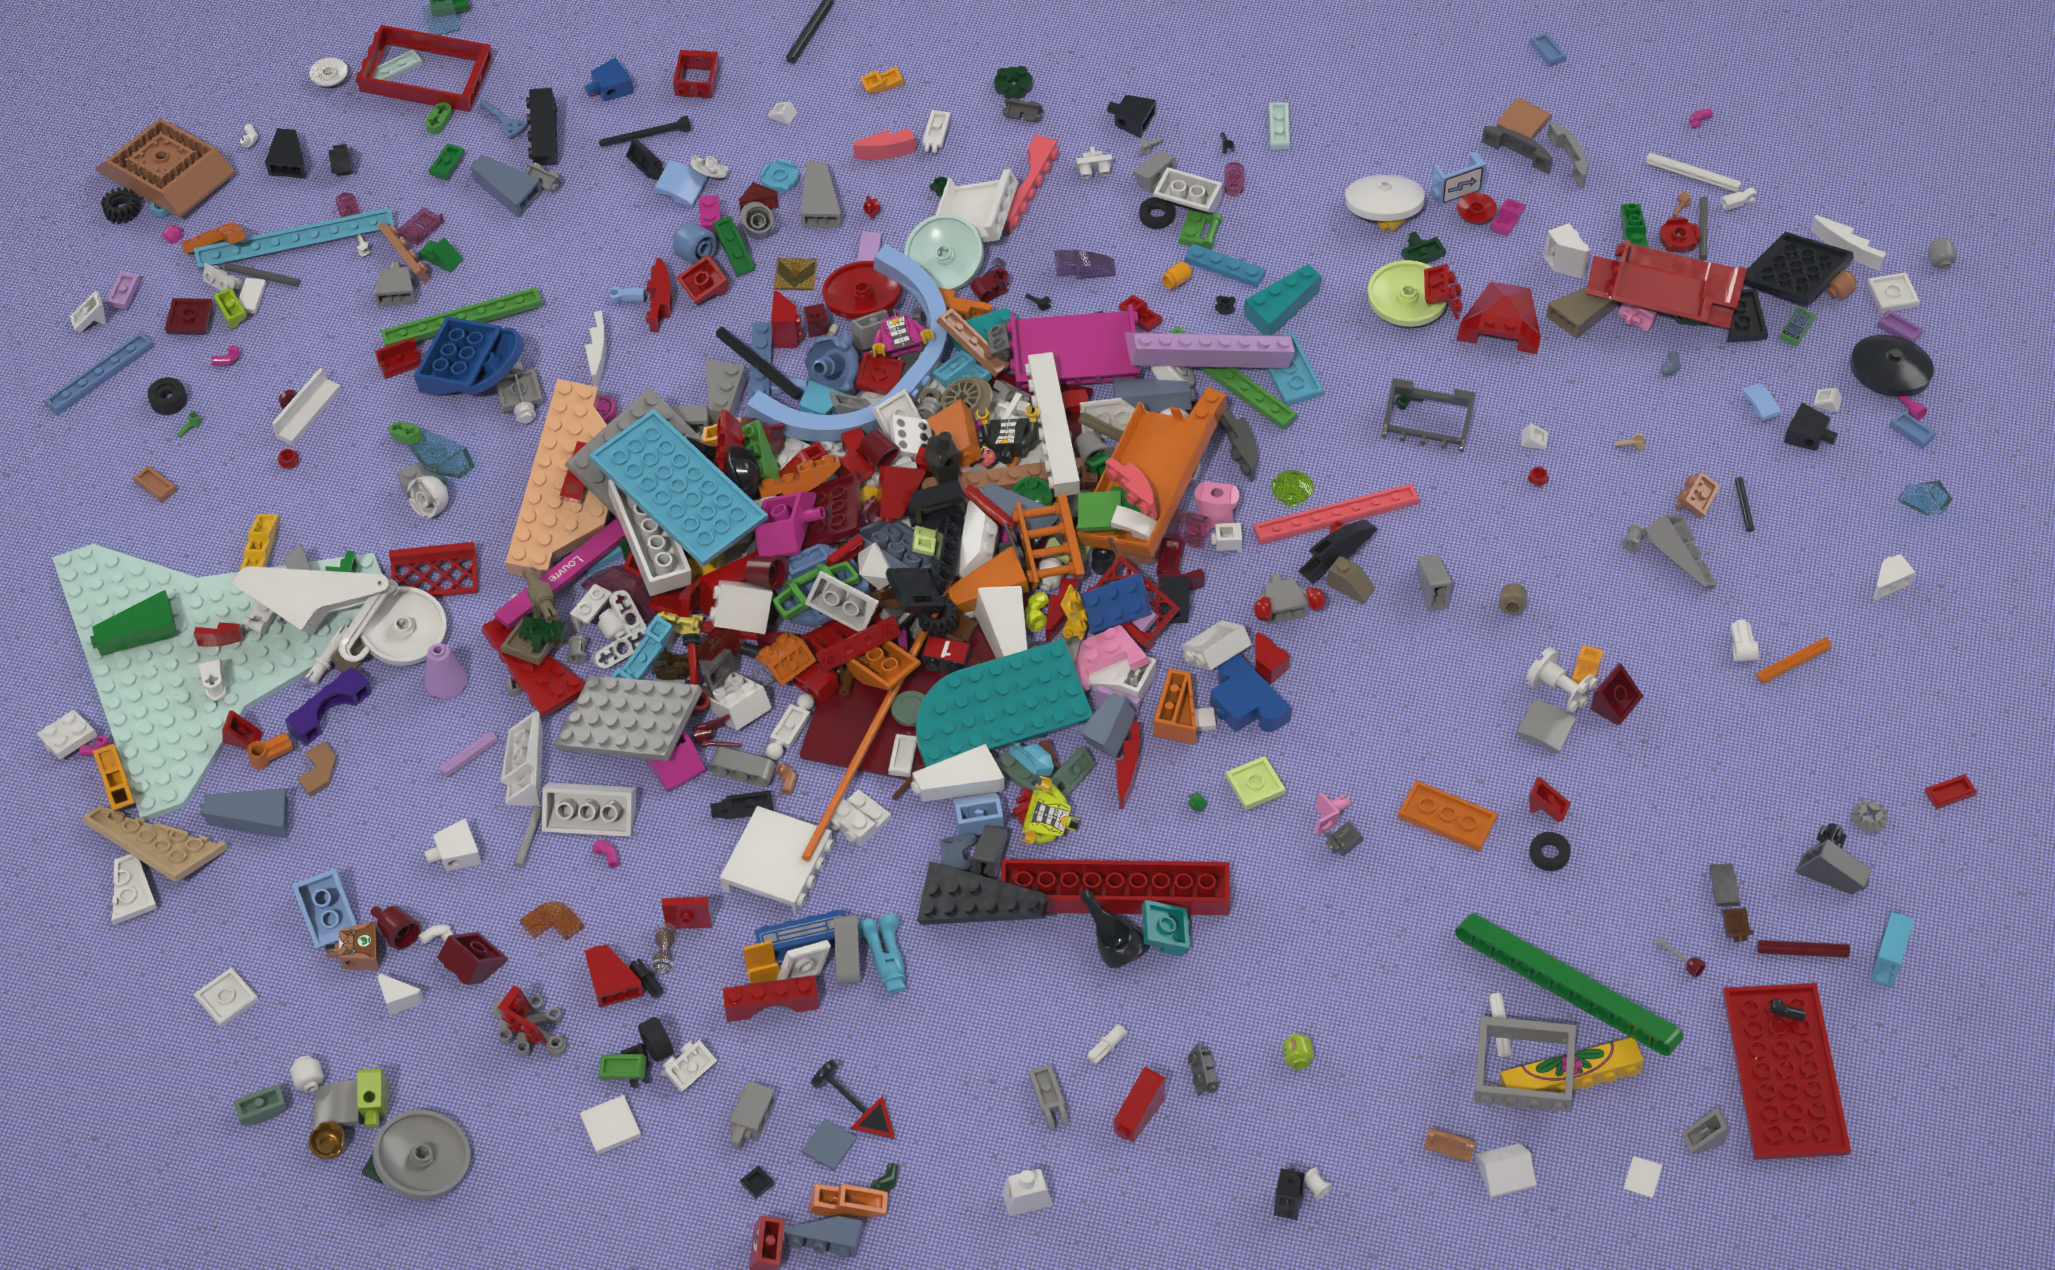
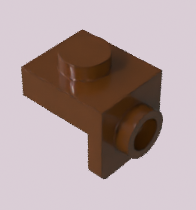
M957 613L958 623L956 628L952 629L950 634L945 632V637L951 640L970 643L978 622Z
M1746 908L1722 911L1726 939L1733 938L1734 942L1747 941V936L1754 934L1753 930H1750Z

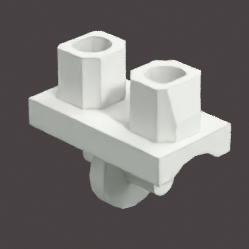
M1089 146V152L1082 153L1083 158L1076 159V172L1079 171L1082 179L1091 178L1093 169H1099L1101 177L1110 175L1111 154L1102 155V151H1095L1094 146Z
M1016 393L1011 403L1006 401L996 405L997 419L1021 418L1018 417L1019 415L1029 417L1025 413V409L1028 405L1031 406V403L1023 401L1022 394Z

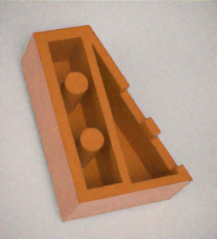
M1169 668L1153 720V736L1196 745L1197 730L1191 673Z

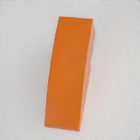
M842 1183L840 1187L815 1184L810 1193L809 1213L835 1217L885 1216L888 1192Z

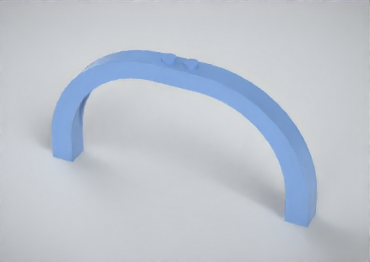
M887 244L874 256L873 269L894 280L913 295L922 307L929 329L932 330L935 338L934 341L933 339H928L927 345L918 360L897 385L881 400L851 413L818 415L790 408L758 390L746 404V416L757 418L764 424L783 423L784 428L782 431L785 436L813 442L842 441V433L859 427L864 435L879 429L880 425L871 408L903 389L907 390L912 401H916L923 387L926 388L930 384L931 377L933 376L932 372L941 363L946 346L947 331L936 321L946 312V306L942 294L933 279L915 261Z

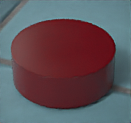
M286 390L279 395L278 401L282 409L297 395L296 391Z

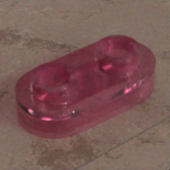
M1231 162L1225 166L1224 191L1230 196H1238L1244 191V167L1238 162Z
M346 192L337 196L336 205L340 218L360 214L353 194Z

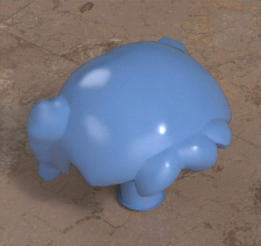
M843 331L838 336L817 338L813 343V347L807 349V358L804 360V364L808 370V382L811 380L847 395H853L856 392L854 383L859 373V356L852 345L854 339L850 333Z

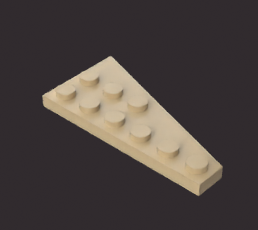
M102 806L83 816V824L176 883L227 850V843L210 842L208 837L204 836L196 838L188 835L187 831L157 822L154 825L145 823L143 818H128L122 812L113 811Z

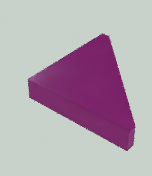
M904 624L899 627L901 635L898 636V646L908 653V625Z

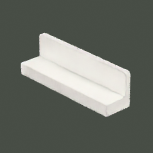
M318 369L272 422L277 439L294 446L340 393L341 386L328 380L324 369Z

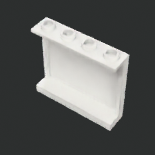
M1011 169L1003 170L1000 180L955 186L952 179L948 178L936 215L953 214L966 219L978 231L982 242L1000 240L1018 181Z
M757 806L720 876L722 889L730 892L734 886L792 906L793 914H797L799 908L803 907L806 903L808 890L813 889L818 871H822L825 865L827 853H831L833 850L834 840H832L831 830H825L810 861L807 862L801 856L817 826Z

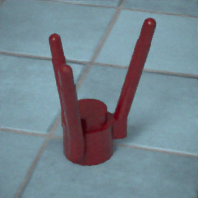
M724 715L693 727L696 744L702 743V747L742 746L741 743L710 741V739L714 738V729L727 726L722 721L729 719V715Z

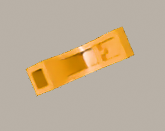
M111 744L92 751L112 810L115 811L135 804L115 745Z

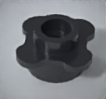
M1222 295L1216 297L1217 305H1215V310L1220 314L1228 315L1235 310L1233 305L1236 299L1234 297Z

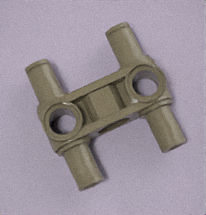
M529 567L531 573L526 568L523 570L522 575L529 585L527 594L530 599L533 618L545 619L547 623H552V620L554 622L559 621V614L556 612L555 599L549 583L539 579L534 567ZM564 639L562 643H558L560 647L564 645ZM555 643L552 648H558L557 644Z

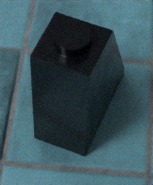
M276 129L265 160L268 175L307 178L296 130Z

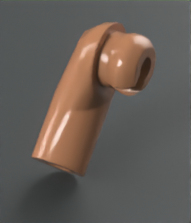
M780 763L776 767V772L784 782L781 792L785 795H791L797 775L790 766Z

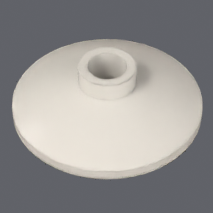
M337 58L321 59L315 62L309 71L312 82L325 87L339 84L346 78L348 73L347 65Z

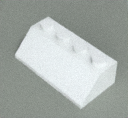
M548 782L543 787L542 832L631 837L636 811V787Z

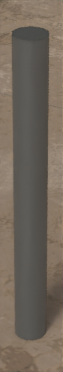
M1707 197L1700 198L1699 259L1702 261L1707 259Z
M227 262L224 265V270L296 287L300 285V279Z

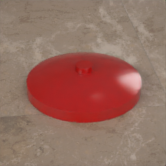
M858 261L844 265L832 272L823 284L822 295L826 307L832 313L847 319H858L884 309L887 311L892 309L902 296L903 286L874 270V261Z

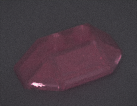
M625 564L611 566L594 572L581 583V587L588 591L594 584L611 593L618 590L626 591L633 600L644 623L648 625L658 613H661L649 608V603L656 595L650 596L643 578L624 569ZM617 595L616 604H621L624 608L623 611L631 609L630 606L624 607L622 603L625 599L624 596Z

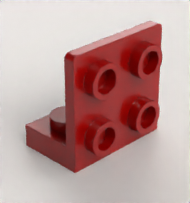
M1448 264L1424 269L1425 301L1427 305L1447 301L1455 319H1460V311L1463 310L1459 296L1462 295V289L1460 284H1456L1454 271H1450Z
M697 574L691 581V585H688L685 590L677 588L656 594L649 603V608L655 609L658 612L664 611L676 614L679 617H689L699 605L700 577L703 575Z
M513 985L497 1007L502 1014L501 1019L508 1023L506 1026L511 1031L517 1034L521 1031L526 1034L525 1038L536 1045L539 1042L545 1046L547 1040L540 1029L525 1019L532 1005L523 991Z

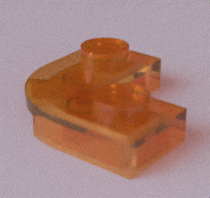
M559 902L544 903L520 919V924L533 939L552 926L565 941L584 929V924L571 909Z

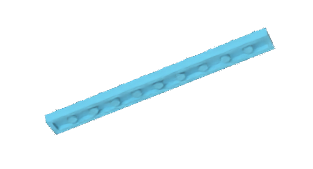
M389 207L246 237L244 240L233 244L222 242L193 249L198 269L204 268L205 263L215 266L225 264L226 262L229 263L353 237L359 234L381 231L378 227L381 222L384 221L388 226H394Z

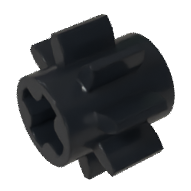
M1831 823L1827 827L1821 826L1816 840L1821 841V844L1828 839L1842 849L1847 835L1843 834L1841 826Z

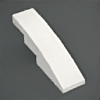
M1818 215L1814 217L1811 231L1825 243L1852 251L1854 255L1853 260L1877 271L1881 270L1886 252L1869 247L1870 240L1852 234L1854 228Z
M602 310L594 312L596 327L589 328L592 344L585 345L594 387L599 386L606 360V334Z

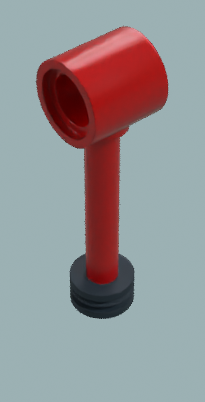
M697 633L684 634L682 639L683 646L688 648L690 684L699 685L696 646L700 645V635ZM704 690L698 699L700 706L695 705L690 716L699 715L709 705V696Z

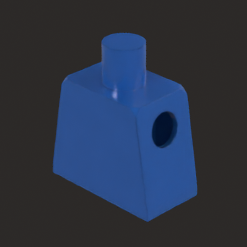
M616 57L592 70V83L584 86L588 96L598 93L604 101L634 93L632 79Z

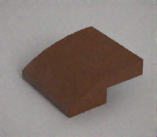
M891 587L866 593V595L879 601L878 606L901 608ZM917 598L914 601L921 602L923 598Z

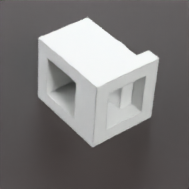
M1241 523L1215 524V532L1211 533V545H1216V551L1237 550V553H1242Z

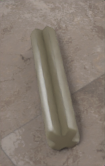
M1082 412L1078 418L1079 423L1119 442L1124 432L1086 412Z

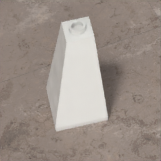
M1021 586L978 588L975 617L996 659L1027 650Z

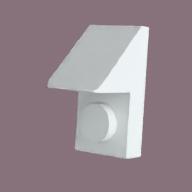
M94 291L70 315L75 331L81 333L93 320L106 325L104 306L99 292Z

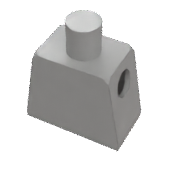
M392 262L390 268L379 271L374 291L378 307L416 304L411 277L407 267H402L399 262Z

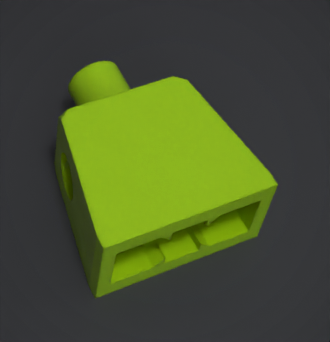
M381 1069L357 1070V1107L362 1117L365 1118V1127L370 1129L378 1128L379 1118L387 1116L389 1083Z

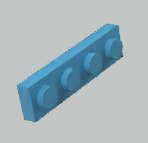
M1192 244L1184 260L1185 263L1256 288H1258L1266 274V269L1196 244Z

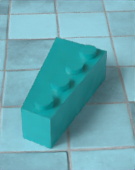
M1308 263L1245 299L1244 316L1263 335H1273L1276 330H1280L1285 325V322L1290 317L1293 318L1301 307H1304L1320 292L1321 275Z

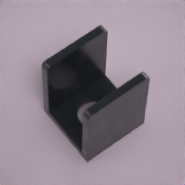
M1162 576L1161 591L1180 607V610L1169 623H1188L1189 577ZM1160 604V614L1167 615L1172 607L1169 604Z

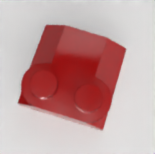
M709 254L676 277L695 304L704 301L712 295H723L728 291L730 284Z

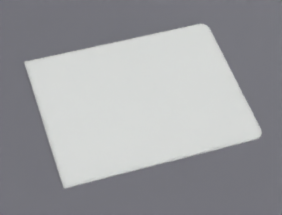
M1633 1156L1624 1189L1653 1197L1662 1165Z

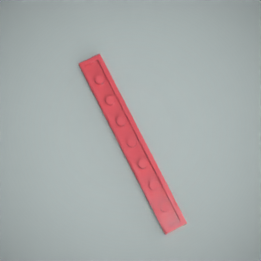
M1408 484L1253 524V530L1261 545L1327 528L1337 520L1343 524L1419 504V497L1413 485Z

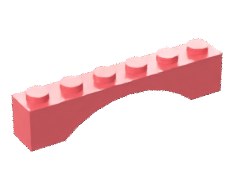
M1037 134L1033 137L1028 146L1030 172L1026 180L1015 192L1002 232L1011 234L1014 228L1019 226L1021 216L1027 212L1030 200H1034L1037 188L1042 186L1045 174L1050 172L1053 160L1056 161L1058 158L1057 140Z

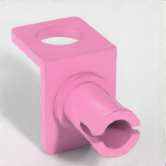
M1322 792L1318 794L1315 807L1324 817L1318 820L1315 829L1316 835L1335 827L1340 811L1351 806L1350 798L1346 794H1342L1331 801Z

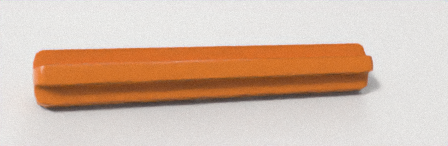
M1824 637L1758 671L1756 677L1760 683H1765L1829 650L1832 644L1828 638Z

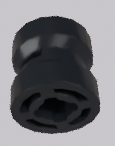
M1097 547L1092 550V570L1096 574L1104 575L1113 564L1112 550Z

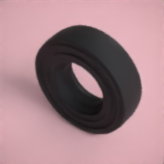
M1157 197L1146 199L1139 208L1141 222L1146 227L1152 229H1162L1169 226L1175 216L1173 204L1168 200ZM1153 209H1160L1164 211V215L1154 217L1149 212Z
M1555 832L1538 834L1532 840L1529 849L1530 859L1533 864L1545 871L1562 869L1568 863L1571 854L1570 845L1566 838ZM1546 845H1552L1558 849L1559 854L1554 858H1548L1542 854L1541 849Z

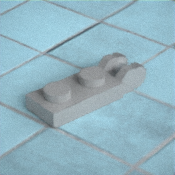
M1051 1064L1029 1070L1028 1075L1042 1115L1044 1114L1048 1129H1055V1122L1051 1112L1057 1110L1059 1111L1060 1121L1063 1126L1069 1125L1065 1103Z

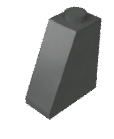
M985 825L972 856L974 874L997 880L1001 859L1004 857L1008 842L1007 829H1003L1000 826Z
M1827 839L1802 855L1795 872L1852 895L1859 890H1864L1870 882L1868 878L1872 870Z

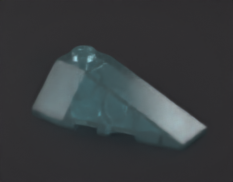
M421 427L419 429L423 436L422 440L414 445H407L424 469L436 474L460 479L475 467L467 447Z

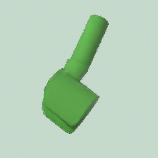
M191 411L188 414L189 422L186 423L177 435L181 437L191 427H199L201 425V415L196 417V412Z

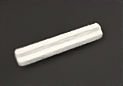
M1490 994L1489 1000L1492 1017L1506 1018L1502 994ZM1496 1038L1498 1055L1500 1057L1511 1056L1510 1039Z

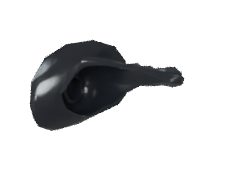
M732 445L727 450L726 476L751 499L756 494L759 486L760 468L756 457L745 447Z
M1084 889L1081 892V900L1087 905L1096 925L1097 948L1102 961L1109 968H1119L1138 957L1147 947L1144 944L1142 932L1122 918L1111 916L1103 911L1090 890Z

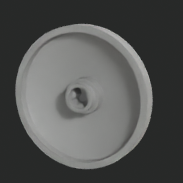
M429 1110L407 1111L390 1119L380 1129L373 1148L374 1167L382 1182L395 1193L416 1200L439 1198L454 1190L466 1175L470 1162L469 1143L461 1128L448 1117Z

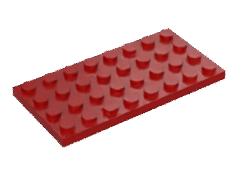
M1817 983L1724 988L1722 993L1754 1160L1850 1155L1851 1147ZM1774 999H1780L1784 1002L1785 1006L1805 1010V1019L1801 1022L1775 1016L1770 1011L1771 1002Z

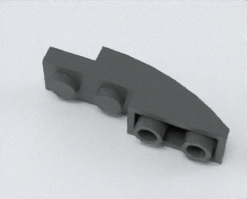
M1227 407L1218 421V425L1221 429L1225 430L1231 443V458L1233 461H1237L1242 474L1247 476L1250 482H1253L1256 475L1257 451L1252 431L1244 417L1236 420Z

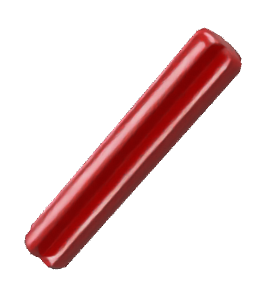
M968 485L964 489L963 494L1003 528H1005V523L1009 531L1016 527L1017 523H1014L1008 514L974 486Z

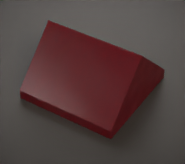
M1621 663L1614 667L1595 690L1591 705L1592 711L1616 725H1620L1643 698V694Z

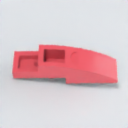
M1112 457L1106 460V474L1111 481H1116L1126 491L1125 497L1129 504L1138 507L1144 515H1148L1154 520L1157 519V508L1151 486L1138 467L1132 462L1123 466Z

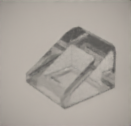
M761 663L747 676L748 679L763 686L764 689L777 682L769 669Z

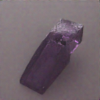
M1054 250L1056 276L1075 274L1076 279L1116 276L1114 259L1111 257L1081 250Z

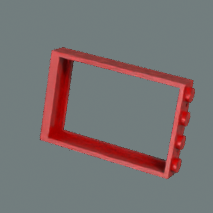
M380 25L378 32L374 34L372 45L368 47V55L362 61L361 71L357 72L356 83H358L359 92L434 106L438 103L446 102L451 105V109L470 112L492 60L491 45ZM387 45L476 61L462 95L373 78Z

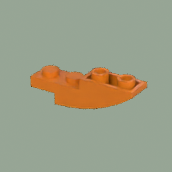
M938 287L942 294L946 311L953 308L964 320L992 312V304L957 298L956 291Z
M829 454L816 461L805 460L800 465H796L797 474L787 473L782 478L763 480L758 486L761 498L780 493L783 496L812 490L827 480L841 466L838 456Z

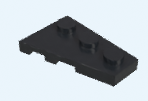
M1742 289L1737 309H1734L1727 342L1767 340L1768 331L1757 289Z

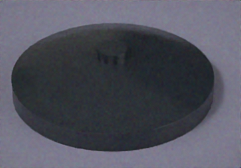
M1873 335L1860 340L1855 345L1850 358L1851 369L1863 384L1877 392L1892 396H1911L1922 392L1929 386L1934 374L1933 362L1920 346L1907 339L1893 335Z

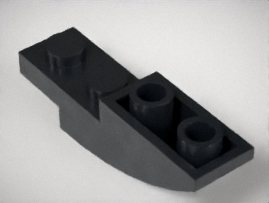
M1365 519L1335 530L1309 550L1313 557L1298 572L1313 584L1334 564L1339 556L1342 555L1348 559L1378 529Z

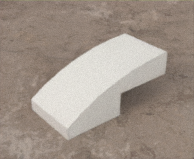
M1117 505L1111 520V527L1132 532V537L1148 541L1157 521L1140 512Z

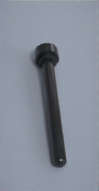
M686 115L680 117L677 122L604 138L599 141V145L604 147L678 129L679 131L683 130V132L691 131L689 118Z

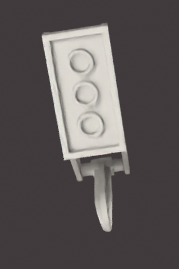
M267 567L242 568L231 582L300 630L311 635L315 633L329 613L364 604L339 642L338 650L340 655L350 662L361 661L367 656L370 651L368 647H365L356 656L351 654V648L383 600L395 596L399 590L396 581L388 579L382 574Z

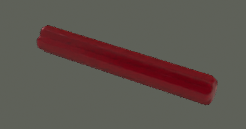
M1759 940L1757 952L1759 954L1847 958L1850 955V945Z

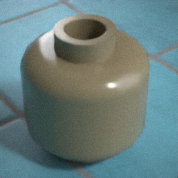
M1516 583L1505 585L1499 594L1501 610L1509 615L1522 613L1527 606L1528 595L1526 589Z

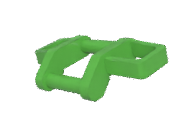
M845 561L830 567L819 563L815 566V569L793 580L783 582L785 591L774 598L775 608L784 620H789L810 608V606L805 604L807 597L804 596L798 586L816 578L820 570L834 578V573L846 570L852 577L842 582L849 586L859 583V576L850 563ZM792 595L798 605L785 611L780 604Z

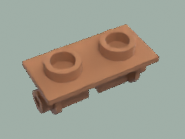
M1430 1127L1423 1149L1470 1163L1476 1141Z

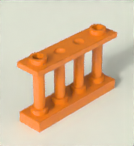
M1066 494L1057 495L1056 502L1052 506L1023 511L1021 503L1016 502L1015 508L1012 510V519L1018 525L1028 568L1026 570V579L1028 583L1031 582L1032 589L1037 588L1038 579L1069 573V575H1073V579L1083 580L1085 572ZM1050 514L1059 516L1060 523L1058 525L1033 530L1026 529L1024 519ZM1060 534L1064 537L1065 542L1062 545L1031 550L1029 541L1031 538ZM1063 553L1068 555L1069 562L1067 565L1036 570L1035 558Z

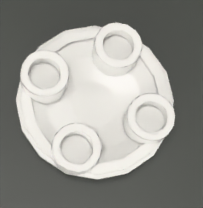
M692 156L690 161L693 169L708 177L723 178L727 176L729 171L728 167L718 164V160L712 156H706V159Z

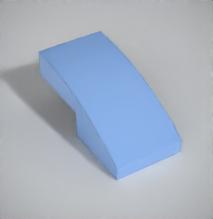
M1761 383L1742 389V396L1752 404L1753 412L1761 420L1764 421L1781 415V410L1775 399Z

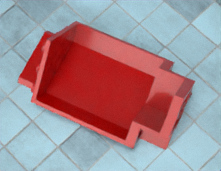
M1627 239L1617 245L1615 256L1618 257L1617 261L1593 255L1586 294L1730 328L1734 309H1737L1747 268H1735L1631 244L1630 240Z

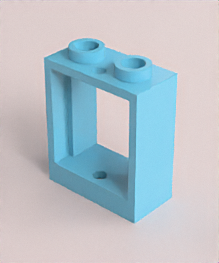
M1891 912L1870 981L1893 987L1912 929L1913 918L1905 914Z

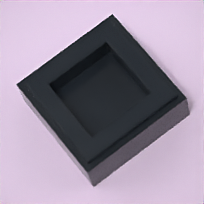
M757 1166L740 1179V1184L757 1199L774 1185V1181Z

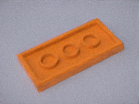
M1416 780L1401 806L1397 818L1480 852L1498 818V814Z

